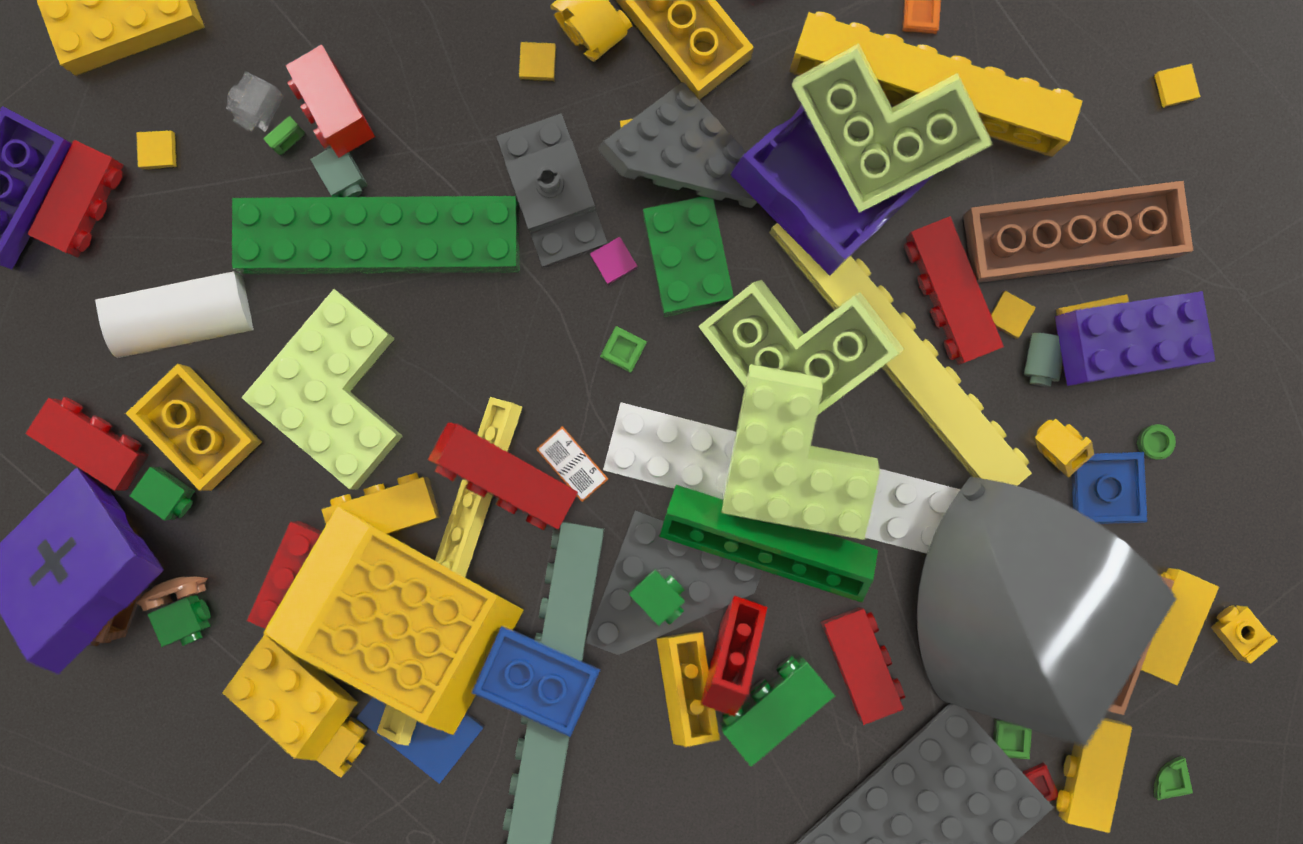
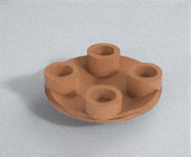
M179 577L168 580L153 587L136 603L139 606L141 605L143 611L173 602L171 598L173 593H176L177 599L206 591L204 583H206L207 578Z

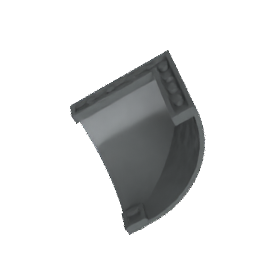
M969 477L943 516L934 534L924 563L917 606V627L921 656L927 676L941 701L1087 747L1177 598L1160 575L1140 555L1117 536L1085 515L1052 498L1023 487L994 480Z

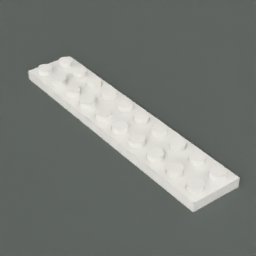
M620 403L603 470L670 488H675L677 484L723 499L736 432ZM879 469L880 475L865 538L928 553L934 534L943 516L961 489Z

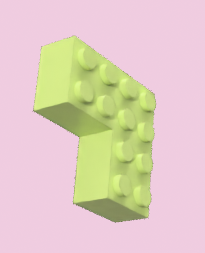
M858 43L794 78L792 82L798 98L859 213L992 145L991 139L958 73L891 107Z
M762 280L753 282L698 326L744 387L750 364L821 377L822 394L817 415L904 350L861 292L854 295L807 333L803 334Z
M335 289L332 290L242 396L243 400L349 489L358 490L403 437L350 392L395 338Z
M749 365L723 496L722 513L865 540L880 475L878 459L810 446L822 394L821 377Z

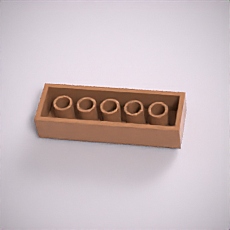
M1183 181L972 207L963 215L969 262L978 283L1178 258L1193 251Z

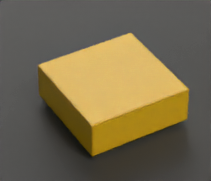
M521 42L519 78L521 80L555 81L556 44Z
M1192 64L1158 71L1154 75L1163 108L1200 98Z
M173 131L136 132L139 168L176 167L175 133Z
M1003 291L991 312V316L997 329L1018 339L1036 307L1007 291Z

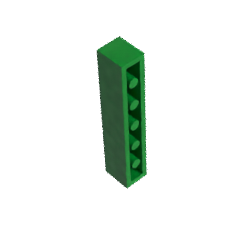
M677 484L675 485L659 537L839 596L863 602L874 579L877 549L825 532L722 513L723 499Z

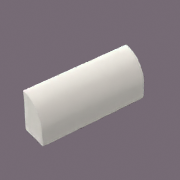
M234 271L95 300L104 340L110 352L116 358L253 330L244 278Z

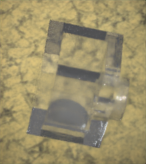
M245 71L239 84L234 85L229 91L226 109L235 116L233 122L242 128L252 132L254 127L266 132L284 95L277 87Z

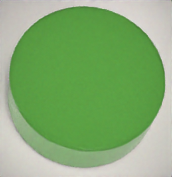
M1159 424L1145 427L1137 438L1139 451L1144 452V456L1152 460L1168 457L1172 454L1176 445L1173 432L1168 427Z

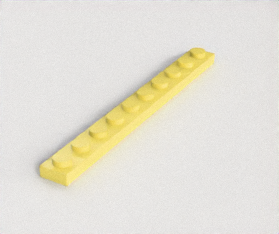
M490 397L477 435L507 452L522 406ZM462 479L435 561L465 577L492 495L487 493L485 498L474 494L465 488L468 482ZM386 704L377 733L397 744L409 746L417 720Z

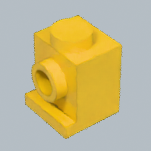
M1057 419L1046 421L1038 429L1037 436H1035L1038 451L1068 478L1094 455L1092 441L1088 437L1083 439L1070 424L1064 426Z
M1232 605L1218 614L1217 619L1219 621L1211 626L1212 630L1237 660L1250 664L1278 641L1273 635H1270L1251 610L1245 606L1237 605L1235 607ZM1246 626L1250 632L1242 637L1241 630Z
M350 717L349 720L346 719L316 761L341 778L351 768V765L346 761L348 760L353 763L364 749L365 745L361 743V740L366 735L367 727L355 718Z

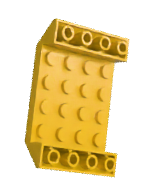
M337 506L266 627L264 634L294 655L417 721L454 735L476 696L472 691L501 626L513 630L524 610Z

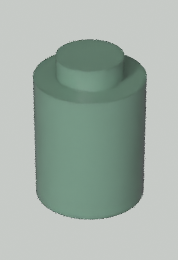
M1032 333L1024 375L1030 377L1031 384L1051 387L1052 381L1058 382L1060 380L1063 365L1059 336Z

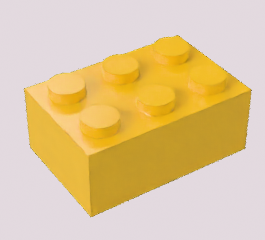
M177 364L126 412L131 420L199 491H212L262 443L191 367Z
M265 634L222 692L293 758L313 761L318 759L358 703L357 700L319 667L294 655Z

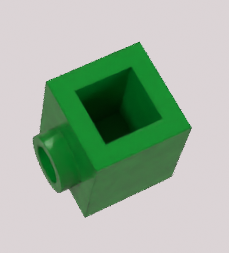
M149 467L130 494V497L163 520H175L177 517L181 518L187 513L193 501L190 498L195 490L163 468Z
M656 568L629 592V595L658 626L664 621L670 625L684 612L681 605L685 602V599L680 594L685 589L671 574L665 579Z
M197 595L185 597L147 614L161 647L178 641L181 642L182 646H185L203 638L200 631L211 627L208 621L211 617L208 606L202 599L199 600Z

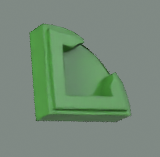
M1180 756L1167 762L1156 776L1154 798L1161 800L1192 794L1186 758Z

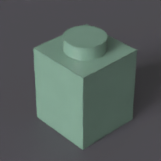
M329 148L310 159L332 197H358L362 193L361 189L368 185L349 152L338 158L333 149Z

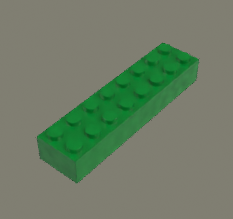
M516 196L232 198V269L242 274L520 272V206Z

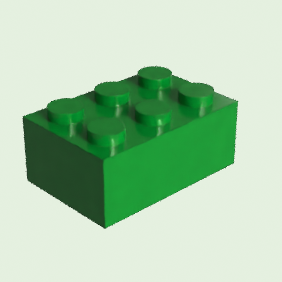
M703 196L643 209V218L664 317L722 306L731 301L734 296L714 200Z
M792 655L777 666L778 674L767 682L764 678L749 690L751 697L741 705L735 717L722 713L724 719L720 722L723 734L751 767L835 697L833 692L801 655L796 659Z

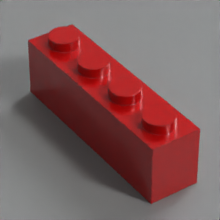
M951 216L910 232L906 236L907 243L904 244V248L910 262H916L921 275L917 276L918 283L923 294H929L934 306L931 308V315L938 328L942 327L947 338L944 341V347L951 360L955 359L957 365H961L1003 348L1004 345Z
M451 422L447 423L428 458V461L437 465L436 473L453 482L456 476L468 482L465 487L467 490L482 498H485L486 494L489 493L498 498L495 505L512 514H515L517 509L528 515L525 520L526 522L543 531L546 526L559 529L578 491L466 428Z

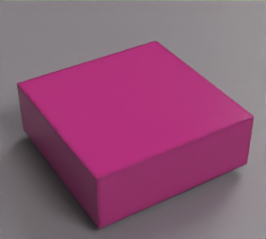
M621 237L590 253L607 285L638 268Z

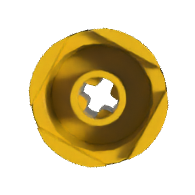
M556 0L550 5L551 9L557 11L554 17L567 36L576 46L584 44L588 48L584 55L593 62L628 34L627 30L632 27L628 17L620 9L616 11L609 0Z

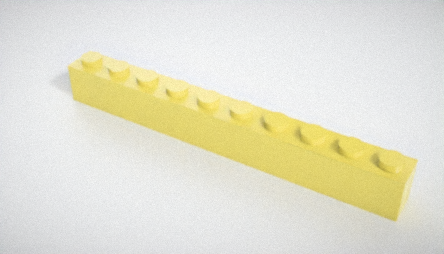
M778 223L771 228L770 234L834 311L854 295L861 292L904 348L896 357L881 368L972 477L1018 486L1032 474L1026 467L1029 464L1026 456L1016 447L1013 450L1004 440L1007 435L1001 426L994 420L989 422L981 413L984 407L980 401L971 393L966 395L958 385L961 383V379L956 372L949 366L944 368L936 359L939 354L935 347L927 339L921 341L913 331L916 329L914 322L906 313L902 312L899 314L891 305L894 300L890 293L882 285L876 287L868 277L871 275L869 268L861 259L857 258L854 260L850 256L829 276Z

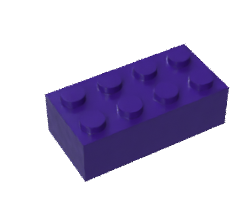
M4 106L0 109V266L13 269L30 238L27 234L72 143Z
M1203 291L1079 309L1055 316L1067 386L1216 361Z

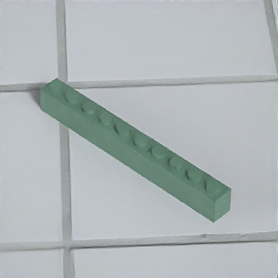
M563 521L561 528H554L551 549H557L555 563L548 562L545 584H551L549 598L542 597L539 619H545L543 633H536L535 640L583 661L605 528ZM522 716L521 724L527 725L525 739L518 738L515 759L521 760L519 774H512L509 795H514L515 799L513 809H506L503 830L509 831L507 844H552L570 737Z

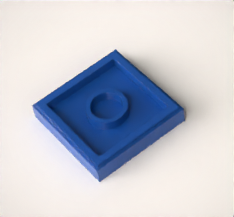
M1144 452L1094 454L1072 474L1073 509L1098 524L1147 522Z

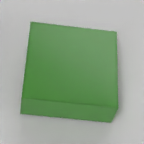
M289 116L263 139L278 155H282L301 139L305 132Z
M616 326L600 358L632 373L647 341Z
M994 719V742L1009 758L1030 759L1032 730L1000 719Z

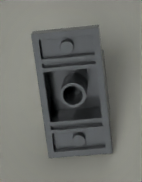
M562 113L496 136L542 268L597 250L608 244Z

